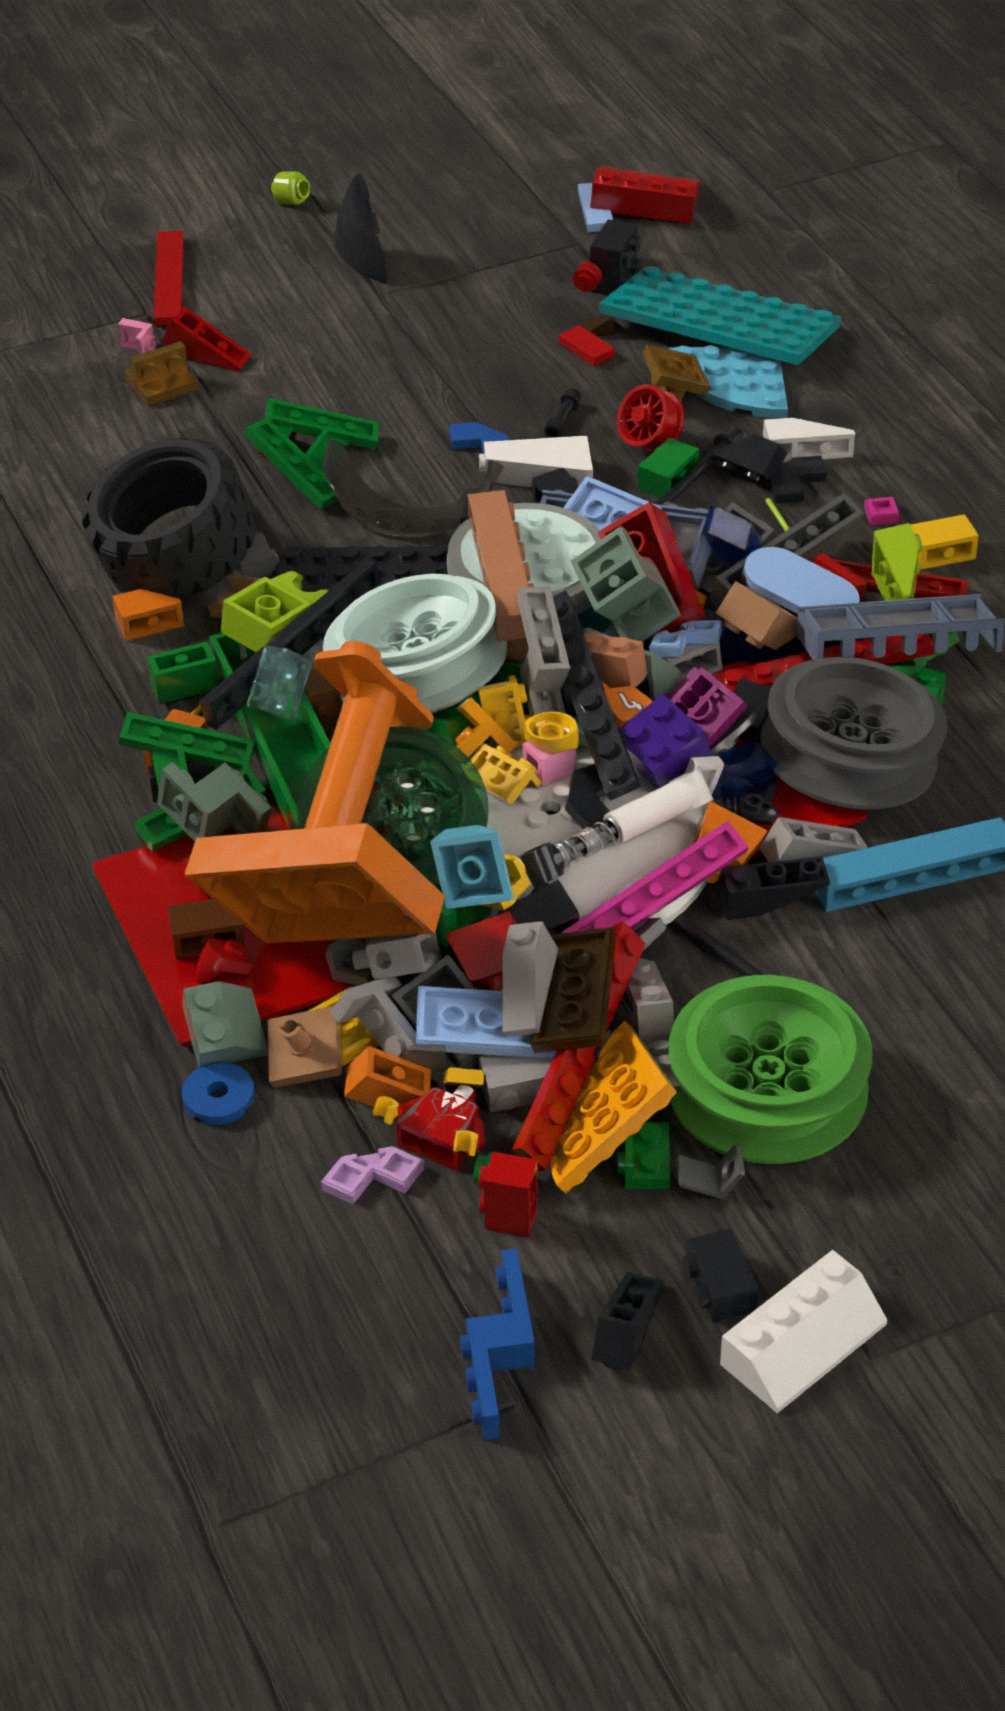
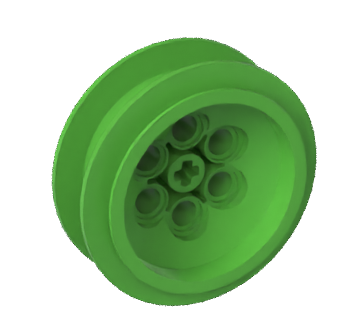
M778 975L744 976L718 983L699 993L688 1002L676 1017L669 1036L668 1051L671 1069L680 1086L674 1087L677 1093L671 1098L670 1104L678 1120L686 1130L709 1148L726 1155L734 1145L741 1147L743 1161L762 1164L793 1163L819 1156L833 1149L849 1137L860 1123L868 1101V1078L872 1066L871 1040L864 1023L857 1013L832 992L813 983L792 977Z

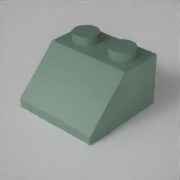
M218 981L183 989L182 1007L198 1068L210 1063L226 1062L231 1064L268 1056V1046L251 988Z

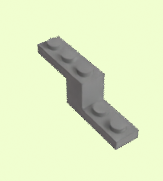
M550 587L519 588L516 597L529 651L520 669V676L526 691L530 717L543 712H561L566 714L560 689L570 670V665Z
M639 959L626 988L627 995L632 1004L633 1029L673 1087L680 1086L671 1069L668 1051L669 1036L674 1024L673 1001L655 962Z

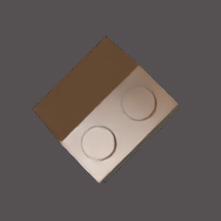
M737 581L734 582L716 614L725 619L723 623L725 627L737 634L741 630L748 634L745 640L759 649L766 645L776 650L797 637L798 618Z

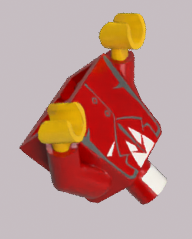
M460 1084L453 1094L437 1087L431 1088L423 1096L403 1104H398L394 1099L385 1096L377 1098L372 1115L384 1117V1122L388 1125L396 1122L397 1146L459 1172L467 1154L474 1157L475 1153L482 1151L486 1145L484 1123L479 1119V1107L474 1103L477 1096L475 1091L468 1085Z

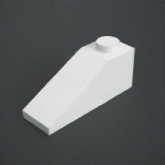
M796 418L764 420L763 437L778 443L788 453L783 462H789L792 458L822 456V459L853 457L854 430Z

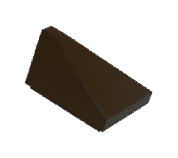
M612 316L583 318L584 328L595 336L614 334V318Z

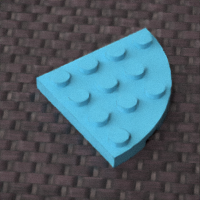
M708 345L705 347L679 346L669 348L670 350L696 355L710 384L706 395L693 393L701 399L732 412L735 408L752 411V416L787 418L788 407L780 360L727 346L716 347Z

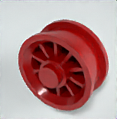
M643 384L635 387L625 396L619 407L617 415L618 432L623 441L631 446L640 447L647 452L653 453L669 437L676 440L683 431L684 410L681 401L673 393L661 390L654 385Z

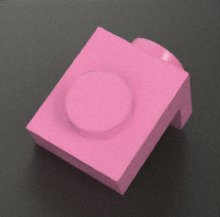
M125 318L118 323L121 347L137 350L138 355L155 349L156 337L153 334L152 324Z

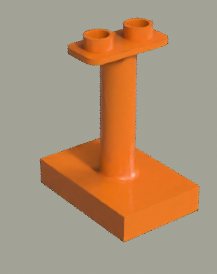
M348 641L342 644L341 649L318 652L313 662L316 670L345 699L305 828L196 838L184 874L265 943L435 934L445 895L368 823L361 824L388 733L429 729L432 727L434 716L417 699V690L412 685L398 680L381 662V654L376 648L363 642Z

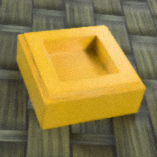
M449 1067L444 1071L443 1085L459 1086L464 1084L474 1088L483 1086L484 1072L482 1070Z

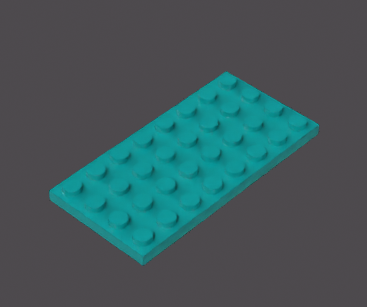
M654 266L644 267L599 303L598 312L795 365L801 364L840 327L841 321L840 316L832 315V312L828 310L816 311L807 308L804 304H789L782 302L780 298L757 296V293L753 291L742 292L734 290L729 285L710 284L705 279H691L684 277L681 273L663 272Z

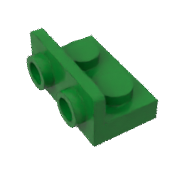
M644 1122L636 1134L629 1136L620 1144L624 1145L625 1151H618V1174H625V1189H670L669 1122Z

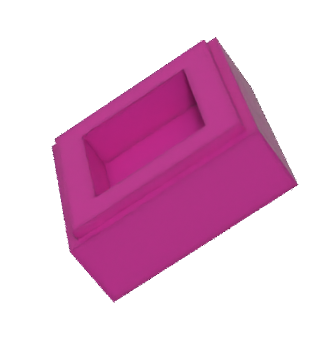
M894 497L866 499L864 501V510L870 526L899 523L900 513Z

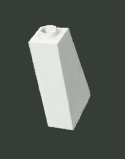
M587 436L484 442V453L479 454L480 471H485L487 483L532 487V478L564 468L571 477H574L579 485L586 476L593 478Z

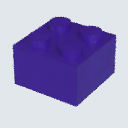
M664 694L619 728L634 769L656 789L683 775L691 757H708L712 754L704 730Z

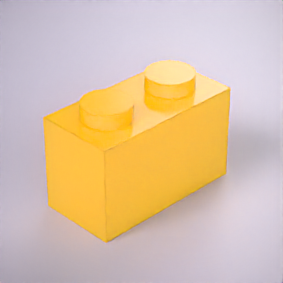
M965 514L910 525L914 534H918L922 542V552H919L918 555L921 570L976 559L979 535Z

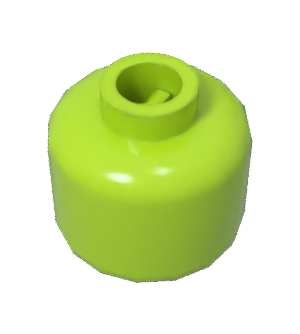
M283 171L275 176L271 185V191L275 200L281 205H300L309 196L310 184L301 172Z

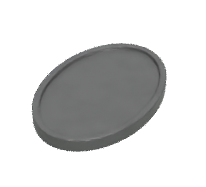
M751 711L734 722L710 748L712 754L708 757L716 754L720 756L738 742L737 737L758 718L756 712Z

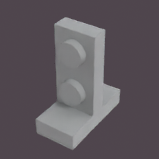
M395 976L382 978L346 989L330 1011V1014L337 1023L358 1017L384 1052L409 1061L408 1050L409 1046L416 1043V1031L390 1000L391 995L403 986Z

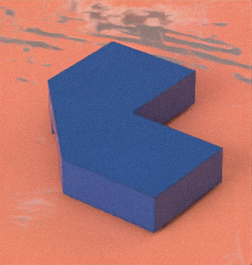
M478 422L449 424L452 449L481 447L483 454L484 442L509 440L508 435Z

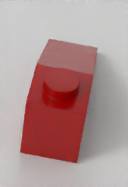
M185 306L173 318L161 340L166 346L181 341L185 346L187 359L236 372L243 367L252 355Z

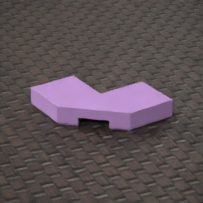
M394 1146L378 1149V1153L357 1157V1154L342 1156L321 1181V1189L350 1204L356 1202L373 1179L405 1194L424 1170V1160Z

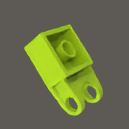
M295 571L286 572L272 579L263 577L223 601L221 633L257 652L329 590L325 589L316 592L301 591L303 577Z

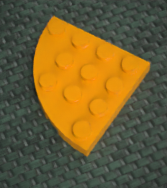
M626 1021L605 1040V1045L600 1047L597 1054L598 1059L591 1067L557 1144L555 1154L550 1160L552 1176L556 1185L564 1193H567L574 1186L581 1184L591 1170L601 1161L611 1157L615 1149L624 1140L636 1134L643 1126V1123L656 1111L666 1107L671 1098L677 1093L635 1030Z

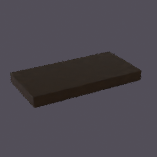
M614 927L550 935L558 948L539 1033L532 1034L531 1047L536 1054L605 1045L617 937Z

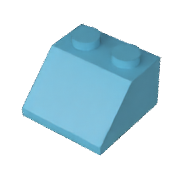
M480 825L445 829L430 841L442 893L445 895L446 909L512 901L514 899L498 830Z

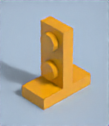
M472 697L465 699L457 709L475 728L472 730L468 726L455 739L458 745L450 753L444 750L432 762L435 768L429 774L438 783L445 782L486 739L495 748L497 745L501 746L509 753L518 745Z

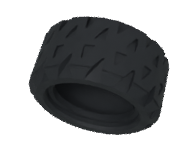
M186 437L168 438L152 442L134 449L132 452L119 458L105 470V473L99 480L94 482L87 493L86 499L88 503L82 507L81 523L85 529L84 534L107 576L122 593L145 589L174 598L184 599L198 592L206 591L221 582L228 573L233 572L244 560L247 549L253 545L257 530L255 522L257 515L253 503L229 456L222 449H218L213 443L201 439L190 440ZM199 505L192 513L178 523L157 532L140 535L150 524L165 514L179 508Z

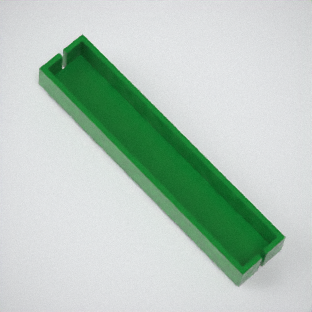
M223 633L209 636L210 648L216 659L220 682L225 680L256 653L244 646L246 657L241 658L239 642ZM290 666L235 714L246 738L255 740L253 753L289 830L305 828L330 742L292 666Z

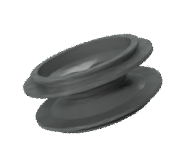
M849 657L821 658L797 664L783 672L775 680L768 697L769 715L762 725L760 747L764 759L774 773L799 792L816 800L840 807L867 810L884 809L908 803L918 798L930 787L937 772V753L945 742L948 726L945 712L938 700L923 685L904 673L887 665L865 659Z

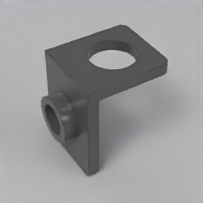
M409 1046V1061L431 1069V1082L435 1083L438 1088L446 1091V1085H443L444 1071L447 1070L445 1047Z
M734 1145L716 1166L681 1155L675 1159L678 1181L682 1188L722 1200L745 1175L741 1147ZM732 1161H734L733 1173L731 1177L727 1179L728 1166Z

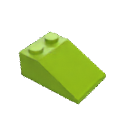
M909 523L874 531L872 575L884 601L914 599L917 573L921 572L918 555L919 552H922V542L920 536L914 534Z

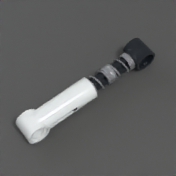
M700 768L669 781L668 784L606 813L603 823L596 822L593 828L586 827L570 835L567 841L560 840L553 844L547 842L522 853L519 855V858L525 865V871L534 888L562 876L564 868L569 867L571 861L578 862L579 857H588L598 852L599 849L602 850L603 845L609 842L621 845L684 812L712 801L713 797Z

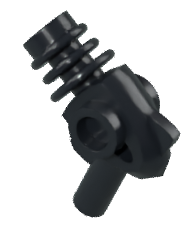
M772 783L765 785L761 796L758 794L741 796L738 804L736 796L733 797L732 803H730V798H726V803H723L722 797L712 800L717 805L758 826H772L773 821L780 814L778 808L772 804L778 791L777 787Z

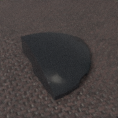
M356 174L347 189L337 217L335 249L351 267L361 274L377 282L387 283L384 252L381 251L378 236H375V234L380 232L375 212H372L371 204L368 200L370 193L362 175Z

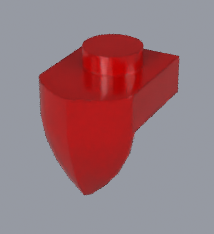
M210 938L198 959L197 982H208L221 971L248 975L254 963L246 954V949L241 943L232 939L224 941Z

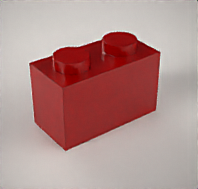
M492 1152L489 1165L482 1166L478 1181V1188L484 1189L480 1198L479 1212L485 1213V1229L529 1237L538 1209L537 1159Z

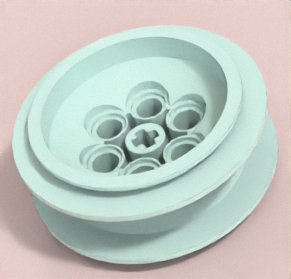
M422 574L386 583L356 599L328 628L324 637L323 651L341 649L342 644L348 641H359L373 646L380 652L381 662L396 678L412 685L418 692L417 699L431 713H436L462 702L477 692L478 687H482L490 681L503 665L508 645L506 640L497 641L493 624L496 616V603L487 587L465 577L446 574ZM341 694L340 698L344 702L345 697Z

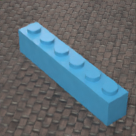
M999 817L825 857L823 860L830 885L815 891V894L825 912L1003 871L1005 870V823Z

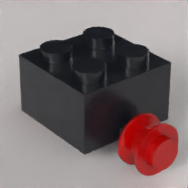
M607 220L590 245V262L581 263L573 274L572 280L577 289L582 292L609 296L640 271L641 260L638 259V251L641 246V236H638V225L618 220Z

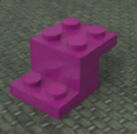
M694 666L667 696L704 730L710 748L748 707L741 698L703 667L698 669Z

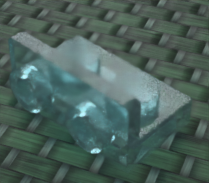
M265 646L260 657L253 685L250 689L247 707L262 710L283 720L294 722L313 660L287 648Z

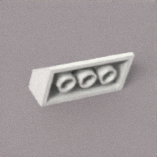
M831 1250L722 1336L720 1365L776 1413H779L886 1326L887 1318L862 1273L834 1250Z

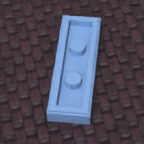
M592 183L578 184V195L588 232H598L603 228L608 219L613 220L611 211L608 209L590 208Z

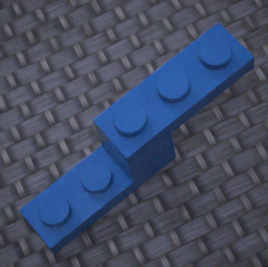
M517 1248L501 1250L502 1266L495 1267L498 1290L505 1289L506 1297L501 1298L502 1314L466 1318L467 1335H460L462 1359H470L471 1367L465 1368L468 1392L475 1391L477 1399L471 1401L473 1425L481 1424L483 1440L500 1438L499 1412L492 1372L535 1366V1341Z

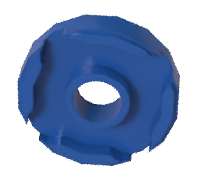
M226 1062L210 1063L197 1068L186 1078L182 1085L183 1106L189 1116L193 1119L194 1116L202 1119L204 1124L225 1125L234 1122L245 1115V1110L249 1106L252 1107L255 1092L254 1082L249 1073L237 1065ZM215 1091H224L227 1093L224 1096L218 1098L210 1096V1094H212Z

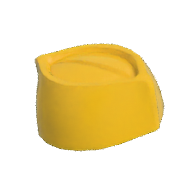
M543 712L525 721V739L541 751L560 753L578 747L579 734L577 723L568 714Z

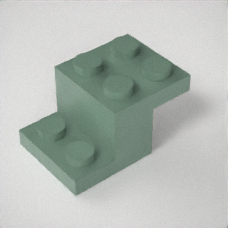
M621 526L570 561L595 612L611 620L620 637L643 642L681 616L656 565L638 554L627 530Z
M173 762L162 769L157 804L194 841H196V838L219 836L231 826L239 834L266 832L271 812L268 800L261 793H256L247 784L244 776L239 771L233 770L226 763L196 784H194L192 777L187 771L180 770Z

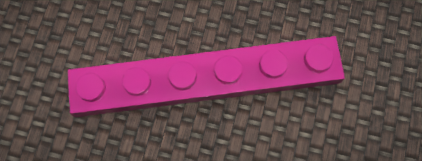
M726 821L562 933L613 927L614 924L623 921L633 930L745 854L748 850V845L731 824Z

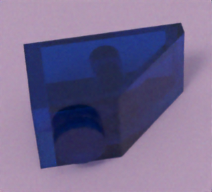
M710 505L703 534L717 560L740 562L753 551L760 549L761 537L757 534L751 522L718 506Z

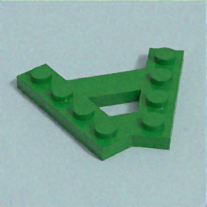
M268 398L265 419L246 427L244 436L321 510L341 500L344 492L326 474L347 444L375 450L378 444L379 422ZM292 432L317 437L306 454L288 438Z
M127 712L120 734L119 745L152 753L158 790L164 767L173 762L180 770L188 772L186 760L215 766L216 769L226 763L233 770L239 771L244 776L247 784L256 793H261L265 796L266 789L249 768L255 748V740ZM162 808L135 820V829L151 852L188 835Z

